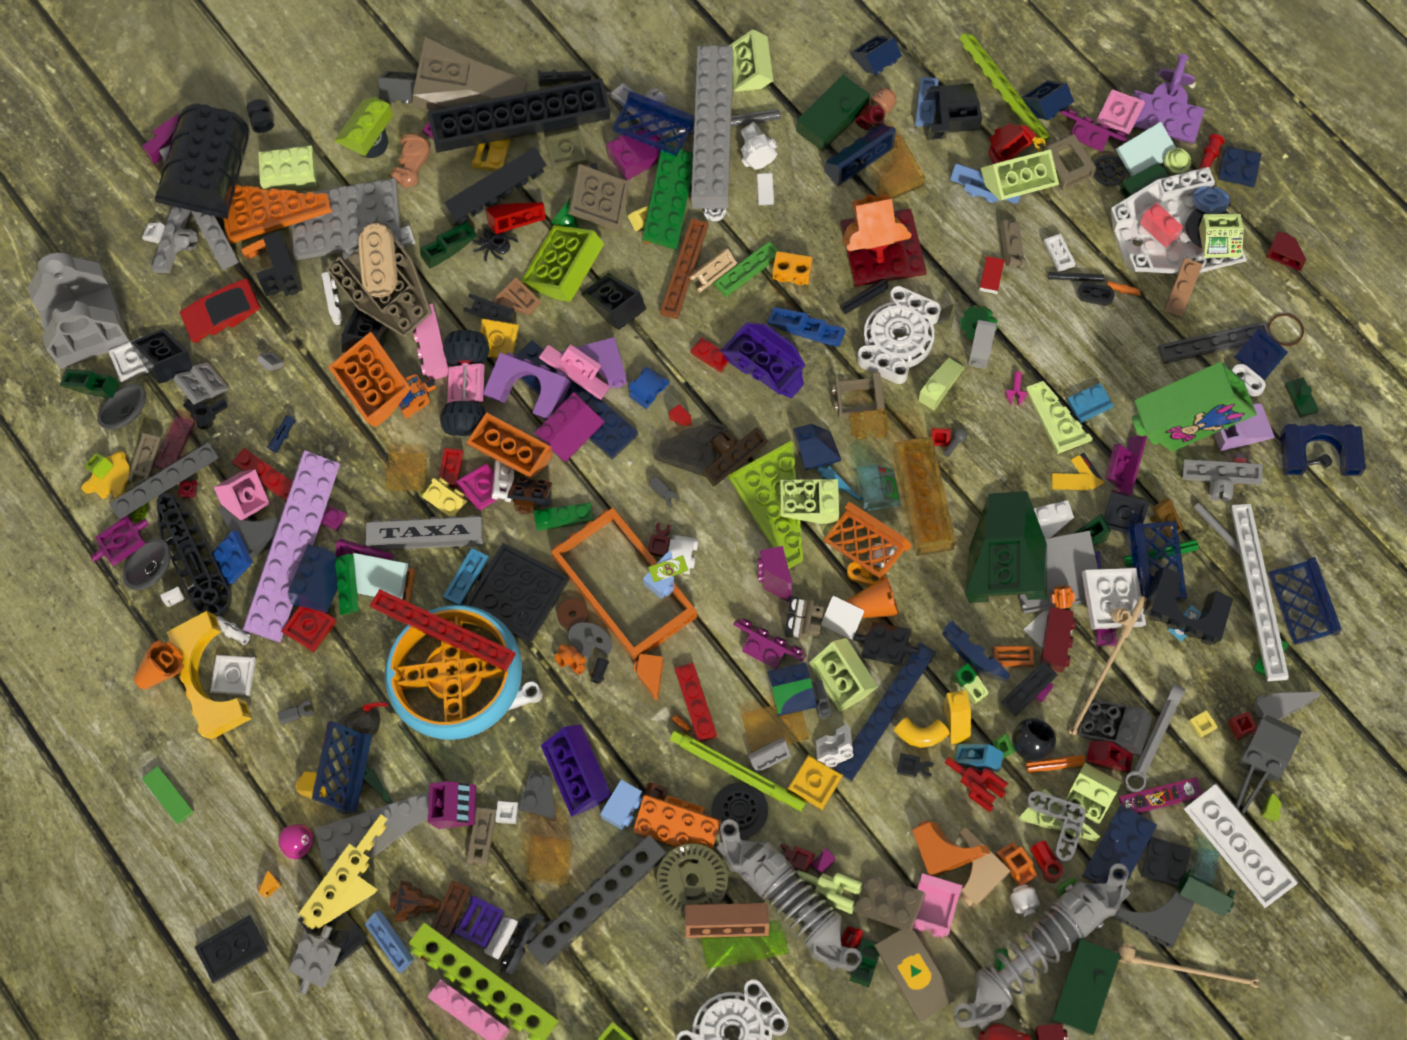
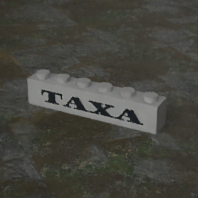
M469 515L466 518L450 516L446 519L431 517L427 520L412 518L408 521L393 519L388 522L373 520L366 523V545L378 550L484 545V523L482 518L477 515Z

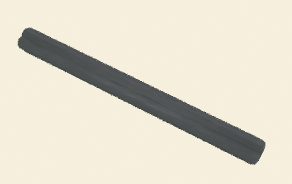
M779 109L734 115L732 116L731 127L751 124L752 122L759 123L777 120L781 118V113ZM695 122L676 125L677 134L694 133Z

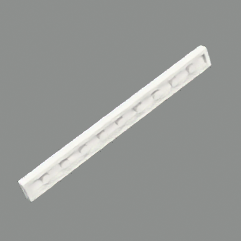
M1251 504L1231 505L1232 519L1267 681L1288 680V670Z

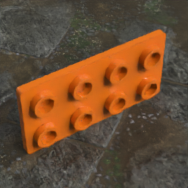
M644 795L633 832L645 837L650 835L654 840L674 847L684 844H700L713 849L721 820L704 815L705 807L667 795L664 801Z

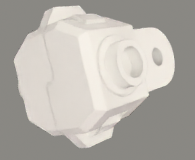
M755 122L741 130L745 140V144L741 149L743 164L746 167H752L754 170L770 164L778 154L776 151L778 147L776 141L762 134Z

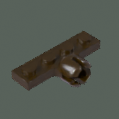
M758 427L754 428L741 440H737L729 429H724L711 440V444L718 452L719 457L704 469L702 473L714 487L769 441Z

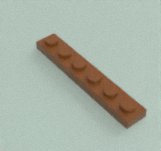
M691 218L660 315L674 319L679 318L691 282L689 276L694 273L709 222Z

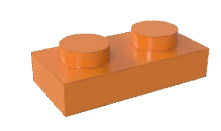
M261 239L241 249L245 259L248 257L252 259L257 257L260 251L264 249L267 251L264 240Z

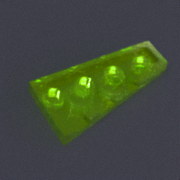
M769 931V936L701 938L707 969L788 954L784 932Z

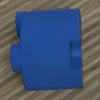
M646 366L641 371L640 377L630 383L628 387L631 390L629 397L647 409L654 402L658 393L663 392L670 382L654 369Z

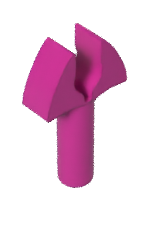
M1020 371L1014 373L1013 389L1006 390L1005 393L1010 405H1012L1015 394L1019 398L1018 406L1026 398L1027 392L1020 390L1022 377Z

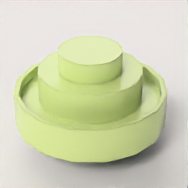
M1172 149L1164 157V167L1172 175L1185 173L1191 166L1190 155L1183 149Z

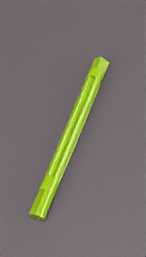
M678 730L673 731L669 740L680 745L685 750L800 812L806 806L807 801L789 792L786 788L691 736L685 735Z

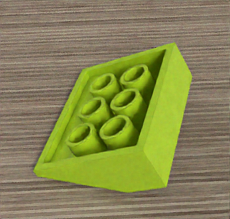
M554 225L521 279V282L526 287L551 298L571 302L604 243L594 230Z

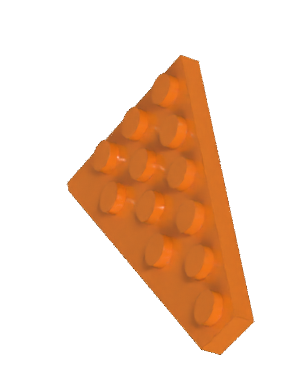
M237 185L228 219L224 218L227 241L232 244L331 213L330 197L324 193L314 194L313 192H307L305 194L297 193L293 190H277L273 188L264 190L260 189V187H242Z

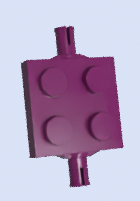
M126 515L95 537L99 543L100 550L90 555L91 559L96 562L105 556L115 566L146 544L141 537L140 530L150 525L149 522L144 518L135 525Z

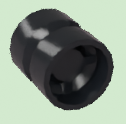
M257 99L248 103L246 110L252 130L255 133H266L272 130L274 121L268 102Z

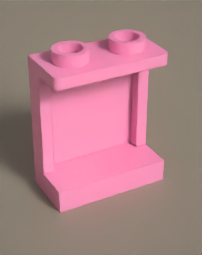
M922 873L918 890L924 891L926 896L913 929L920 932L924 930L931 931L933 936L939 938L948 937L962 885Z

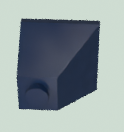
M813 424L793 428L795 445L805 471L841 461L831 431Z

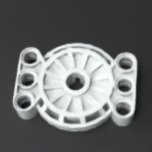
M897 286L891 290L890 303L879 306L868 317L864 327L865 346L861 347L858 351L857 363L861 368L869 372H880L881 377L896 384H902L907 380L909 367L919 364L930 353L934 343L935 331L933 324L939 320L941 308L937 302ZM895 333H902L904 335L903 337H898L897 340H894ZM862 356H869L870 358L864 359ZM880 363H884V364H886L887 366L882 367V366H880L879 364H880ZM896 371H902L903 374H897Z
M750 980L745 984L744 994L726 992L709 999L695 1016L693 1031L680 1032L676 1040H681L684 1036H688L692 1040H728L725 1038L724 1032L730 1026H735L740 1030L741 1033L738 1040H772V1034L781 1036L787 1032L788 1020L763 985L757 980ZM750 986H757L760 991L757 995L752 996L747 990ZM735 997V999L722 1000L721 998ZM716 1000L718 1001L717 1003H715L714 1005H712L709 1009H707V1007H708L711 1003L715 1002ZM763 1003H769L772 1006V1010L764 1013L761 1011L760 1006ZM703 1012L705 1015L702 1018L701 1024L697 1025L698 1020ZM781 1020L785 1026L782 1030H776L773 1027V1022Z

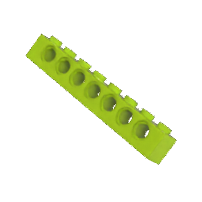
M423 923L410 940V951L419 958L421 956L425 957L430 967L435 970L439 968L444 971V977L451 982L455 980L461 984L460 988L469 995L473 993L478 996L477 1001L485 1007L488 1005L495 1009L494 1013L503 1020L506 1017L512 1021L510 1025L519 1032L522 1030L527 1032L530 1040H547L557 1027L559 1021L426 923ZM436 944L438 946L437 951L429 953L426 950L428 945ZM452 956L455 961L452 965H445L443 963L444 958ZM464 968L471 970V975L467 978L460 976V971ZM481 980L488 983V987L484 990H479L476 987L477 983ZM500 992L505 995V999L502 1002H496L493 996ZM513 1005H519L522 1011L520 1014L514 1015L510 1012V1008ZM535 1017L538 1019L539 1024L536 1027H530L527 1025V1020Z

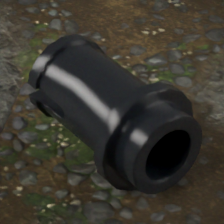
M600 657L597 658L593 673L589 675L591 682L601 684L605 678L603 676L609 664L608 660Z

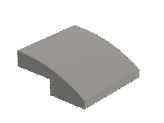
M208 362L194 365L191 371L176 374L173 379L194 406L207 402L228 390V386Z

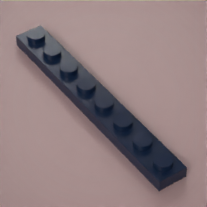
M918 643L916 647H920L919 655H910L853 741V757L840 762L836 767L835 771L842 774L850 782L853 781L934 658L936 651L923 643Z

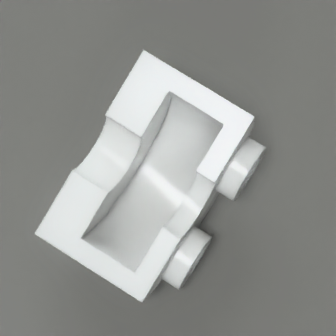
M672 535L669 545L672 558L683 555L689 571L682 574L690 575V569H694L696 559L692 555L693 551L698 549L699 539Z
M847 724L838 728L836 735H825L816 740L817 760L826 763L828 767H835L838 763L853 757L851 728Z

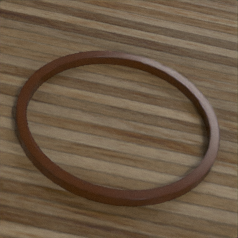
M1283 313V314H1278V315L1274 316V317L1270 320V322H1269V324H1268V329H1269V331H1270V324H1271V322H1272L1275 318L1280 317V316H1289V317L1294 318V319L1300 324L1301 329H1302V334H1301V337L1299 338V340H1297L1296 342L1291 343V344H1285V343H1281V342L1277 341V340L1272 336V334H1271V337H1272L1271 339H1272L1275 343H1277V344H1279V345H1282V346H1292V345L1297 344V343L1302 339V337H1303V335H1304V327H1303V324L1301 323V321H1300L1297 317H1295V316H1293V315H1291V314H1285V313Z

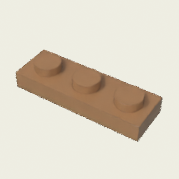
M1187 258L1183 259L1164 311L1183 316L1203 264Z

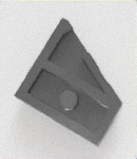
M531 771L518 807L519 811L556 821L550 776Z

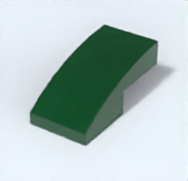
M863 938L859 949L862 959L858 967L852 971L849 981L869 988L879 958V954L874 946L877 942Z

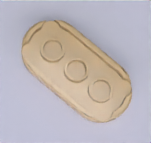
M372 223L364 228L358 239L361 278L364 289L373 297L381 298L390 295L397 285L394 238L387 226Z

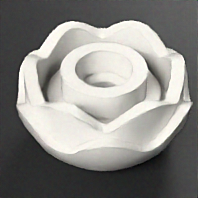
M704 209L705 217L712 222L720 221L726 214V209Z

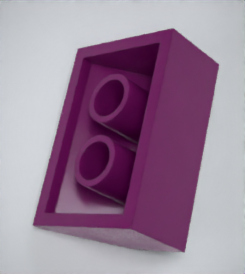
M573 392L536 430L535 434L545 444L551 446V450L564 462H567L605 421L579 395Z
M783 546L761 550L760 558H757V578L759 583H763L765 590L786 602H790L792 580Z

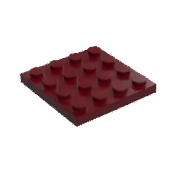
M912 209L894 211V217L903 223L912 236L906 240L896 241L883 250L884 262L876 263V255L871 249L863 248L848 251L846 248L855 287L876 284L882 279L888 282L926 275L927 270ZM854 218L840 220L843 236L845 235L846 228L855 222Z

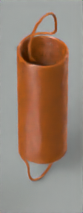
M678 714L672 718L686 734L692 729Z

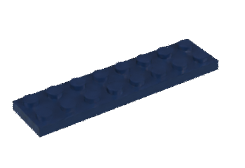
M533 340L516 354L518 360L523 361L525 358L534 362V366L540 367V365H544L551 369L550 372L555 374L557 372L556 369L539 358L544 350ZM526 375L519 378L540 396L541 384L538 377ZM569 379L571 384L563 403L574 392L605 421L589 440L613 460L638 436V431L602 400Z

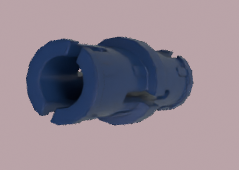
M285 415L284 420L279 428L275 429V435L267 446L269 450L278 453L284 440L288 439V433L296 422L294 418Z

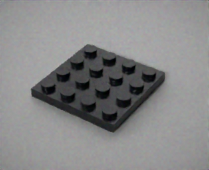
M502 543L465 603V606L476 607L492 614L510 630L512 635L532 644L570 578Z

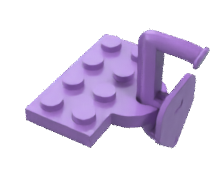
M1186 54L1178 55L1175 70L1160 69L1158 76L1167 82L1158 86L1153 95L1135 90L1133 97L1143 100L1145 104L1133 128L1146 131L1161 122L1170 138L1191 144L1195 143L1205 108L1187 104L1188 96L1186 90L1181 85H1193L1195 77L1183 73L1186 61L1189 59Z

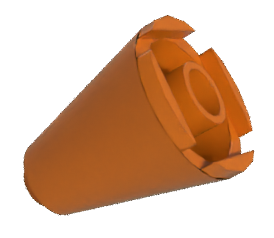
M888 578L881 579L845 600V602L864 610L862 618L895 616L899 614Z
M156 641L152 643L133 677L134 683L141 689H149L178 675L184 668V664L182 665L183 655L180 650L170 642L162 643L161 641Z

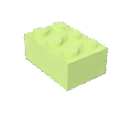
M312 146L258 152L260 184L264 190H270L271 188L277 190L318 188L316 155Z

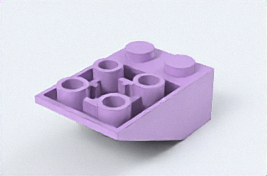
M1253 404L1257 413L1256 416L1213 434L1220 452L1275 438L1262 404Z

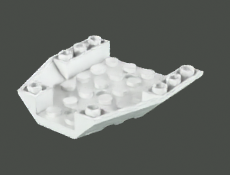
M1209 167L1158 179L1111 208L1113 234L1126 266L1135 272L1178 274L1184 258L1203 264L1200 273L1247 261L1243 249L1241 257L1204 258L1203 249L1195 245L1187 235L1186 220L1189 214L1197 209L1192 202L1195 190L1204 186H1209L1212 189L1215 184ZM1156 202L1183 226L1179 238L1167 248L1140 225L1144 212ZM1133 241H1140L1142 246H1135Z

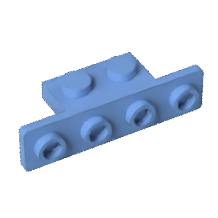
M959 163L955 164L951 181L965 185L964 190L971 196H982L991 203L999 201L985 186L981 171ZM1021 195L1005 200L1018 204Z

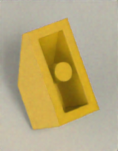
M304 771L302 777L298 778L296 790L300 795L312 799L317 772ZM322 786L319 796L325 797L326 790Z

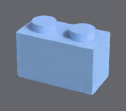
M620 780L600 813L601 818L621 830L625 826L628 827L633 819L632 813L635 808L638 810L641 807L643 800L642 791Z

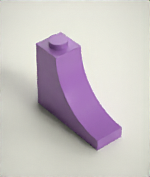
M615 337L575 347L602 365L598 373L605 379L610 388H620L627 384L626 374Z

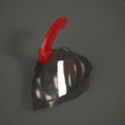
M374 702L364 704L363 707L346 715L337 723L361 734L367 733L374 737L377 735L381 723L380 713L376 707H387L388 703Z

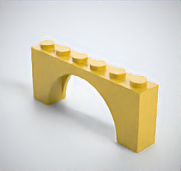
M205 611L167 631V635L169 638L168 642L175 645L183 655L182 665L184 664V668L179 676L185 685L186 697L191 702V711L197 720L198 732L202 737L214 739L251 720L252 716L245 700L235 698L230 701L216 702L205 693L201 686L199 663L202 653L208 643L222 632L217 616Z

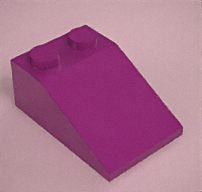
M650 129L621 135L607 143V156L623 178L628 181L658 163L660 149L664 143Z

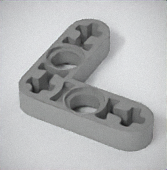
M1039 791L1032 792L1027 798V806L1032 811L1064 821L1054 855L1061 863L1069 862L1073 858L1086 816L1085 809L1078 804ZM1039 797V801L1045 803L1046 799L1049 800L1046 810L1043 809L1044 804L1039 803L1035 806L1034 801L1031 799ZM1051 804H1060L1062 811L1060 813L1052 812ZM1066 806L1069 807L1067 811L1073 813L1075 810H1077L1078 814L1081 817L1074 819L1073 814L1067 813L1066 816H1063L1066 810ZM1068 828L1073 829L1076 833L1075 838L1068 839L1064 834L1065 830ZM1065 843H1068L1069 846L1067 848V853H1069L1070 855H1066V857L1063 858L1062 853L1059 852V850L1062 851L1065 846Z

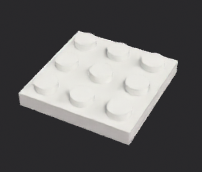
M1137 569L1082 571L1091 629L1124 628L1122 624L1112 620L1111 611L1116 607L1126 608L1130 614L1132 613L1141 596ZM1142 609L1133 627H1143L1146 625L1145 614H1143L1144 609Z

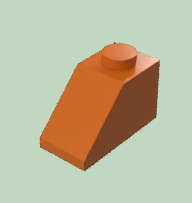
M639 654V660H635L634 671L637 672V678L653 699L658 700L664 664L663 657Z

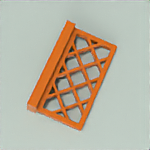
M848 502L845 506L846 512L823 541L876 577L882 579L903 551L908 552L912 545L906 537L856 505ZM848 518L852 519L854 526L844 528L846 520ZM866 528L868 535L858 537V530ZM854 531L855 538L845 540V533ZM841 534L842 541L835 543L831 541L835 535ZM880 537L882 545L872 547V539ZM868 540L869 547L859 549V542ZM855 543L856 550L847 552L846 545ZM886 548H897L893 555L887 556ZM883 549V557L874 559L873 551ZM869 552L870 560L861 561L860 554ZM884 561V567L881 571H876L874 563Z

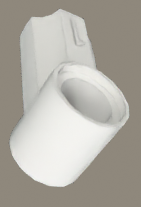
M527 682L524 686L519 687L517 696L509 710L528 703L539 702L543 696L541 688L535 682ZM531 689H537L534 696H528V692Z

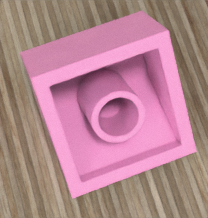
M256 470L239 472L214 487L221 505L240 520L249 517L270 504Z

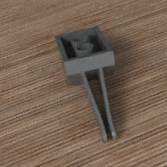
M1263 713L1236 764L1247 769L1234 804L1238 809L1252 773L1261 776L1240 811L1242 815L1248 809L1265 779L1274 783L1280 779L1290 762L1302 734L1301 730Z

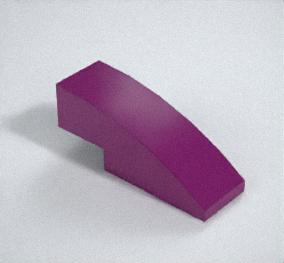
M179 113L152 132L155 137L142 145L146 155L154 164L163 158L159 150L171 144Z

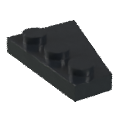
M525 913L524 916H521L517 927H519L518 931L509 942L510 949L500 962V966H502L501 972L513 975L525 953V943L527 944L533 939L535 935L534 927L537 922L541 923L544 916L538 913Z

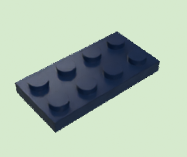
M1120 805L1082 876L1095 884H1106L1110 868L1115 864H1123L1129 872L1128 881L1157 824ZM1121 873L1113 874L1116 879L1124 878Z

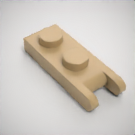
M725 248L692 273L689 278L690 280L699 279L701 285L697 287V291L701 292L734 267L737 262L729 249Z

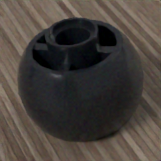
M1025 719L1013 731V748L1019 756L1028 761H1042L1048 758L1055 749V732L1049 724L1041 719Z

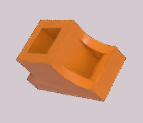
M1012 842L996 853L1000 861L1010 870L1009 874L1018 886L1025 885L1038 876L1033 868L1034 863L1022 846L1019 848Z

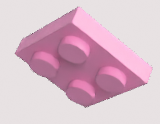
M1112 89L1096 122L1099 125L1101 123L1110 127V129L1129 135L1145 102Z

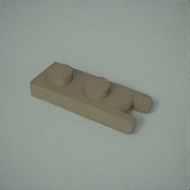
M146 433L142 434L128 482H133L135 476L143 477L144 479L151 476L163 440L161 437Z

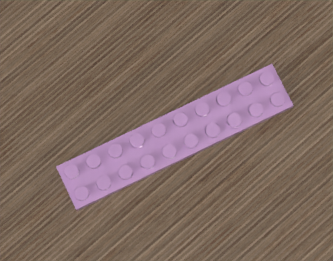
M303 451L242 630L278 643L281 642L283 636L281 631L287 624L293 606L290 603L288 590L308 544H314L340 466L339 463L308 451Z

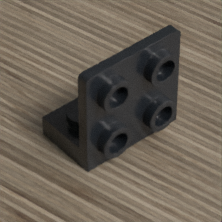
M525 477L515 478L507 498L513 499V502L515 499L534 501L537 505L550 506L552 503V482L542 479L528 480Z

